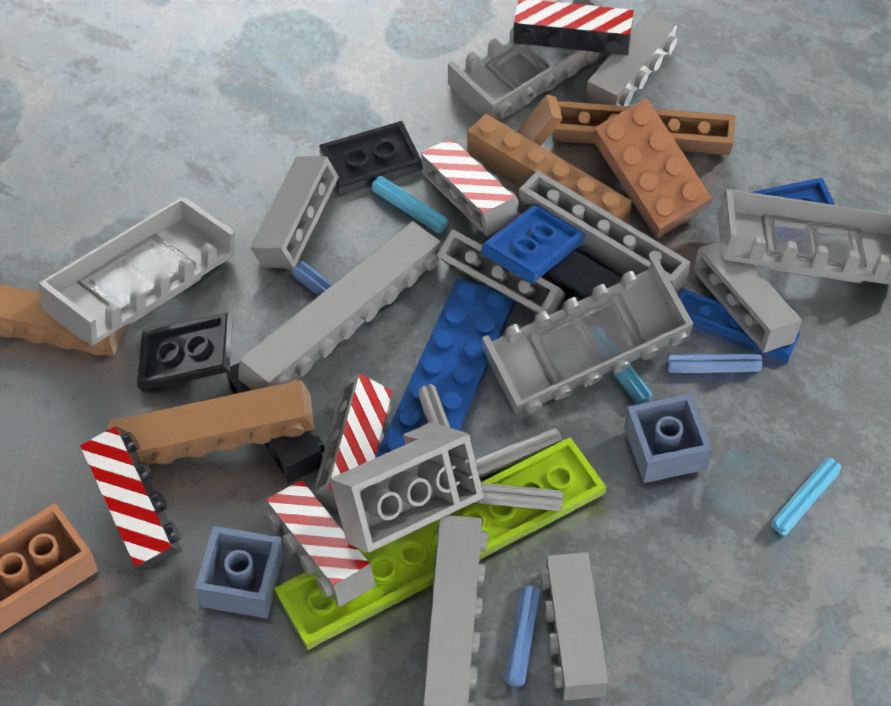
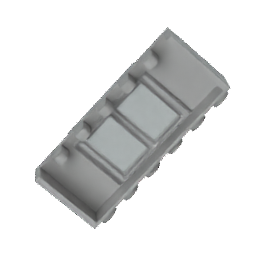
M573 0V4L604 7L597 0ZM512 27L509 43L502 46L496 38L492 39L488 44V56L480 60V57L475 52H470L466 57L465 70L462 71L453 61L448 64V84L481 117L486 113L496 120L502 121L531 103L540 94L552 90L556 84L566 78L573 77L580 69L588 64L595 63L609 53L513 44L514 27Z
M726 189L718 213L723 260L767 266L769 270L854 283L869 281L891 285V213Z
M183 196L39 282L41 309L82 341H86L93 346L129 323L131 325L201 280V276L234 256L235 231Z
M658 258L651 260L649 270L635 275L633 271H629L622 276L620 283L606 288L604 284L598 285L593 289L592 296L579 302L575 297L570 298L564 302L563 309L548 315L547 311H542L535 315L533 323L520 329L517 324L511 325L506 329L505 336L491 341L488 335L483 337L482 349L517 416L523 412L525 414L533 413L539 410L543 403L553 398L556 401L563 399L573 392V388L583 384L584 387L591 386L602 379L601 375L607 372H621L631 365L630 362L640 357L643 360L649 359L658 354L661 348L669 344L677 346L689 338L693 322Z

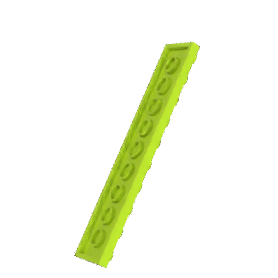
M569 437L481 482L560 490L563 493L561 510L472 503L448 515L482 519L481 531H487L488 536L486 552H480V560L606 494L607 487L572 438ZM439 519L369 553L358 548L370 563L376 586L341 607L336 604L331 596L324 597L316 583L317 578L314 574L308 576L305 572L275 587V596L306 649L309 650L433 585Z

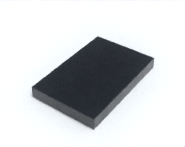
M403 121L319 145L321 156L328 157L339 177L335 184L339 195L370 186L379 176L390 180L423 170L422 160Z
M229 312L143 331L137 387L141 391L230 372L233 317Z

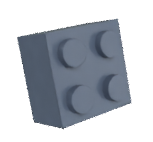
M691 393L627 407L624 429L643 483L708 469L713 449Z
M213 526L195 586L199 606L268 619L274 597V588L277 586L284 559L281 537Z

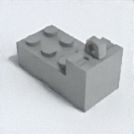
M430 422L416 430L403 434L404 446L330 478L346 542L369 553L484 498L468 433Z

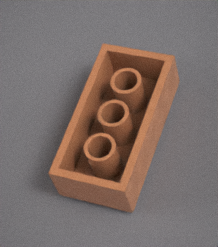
M647 98L595 127L594 143L656 239L709 209L712 200L711 195Z
M56 503L0 536V633L98 572L92 552Z

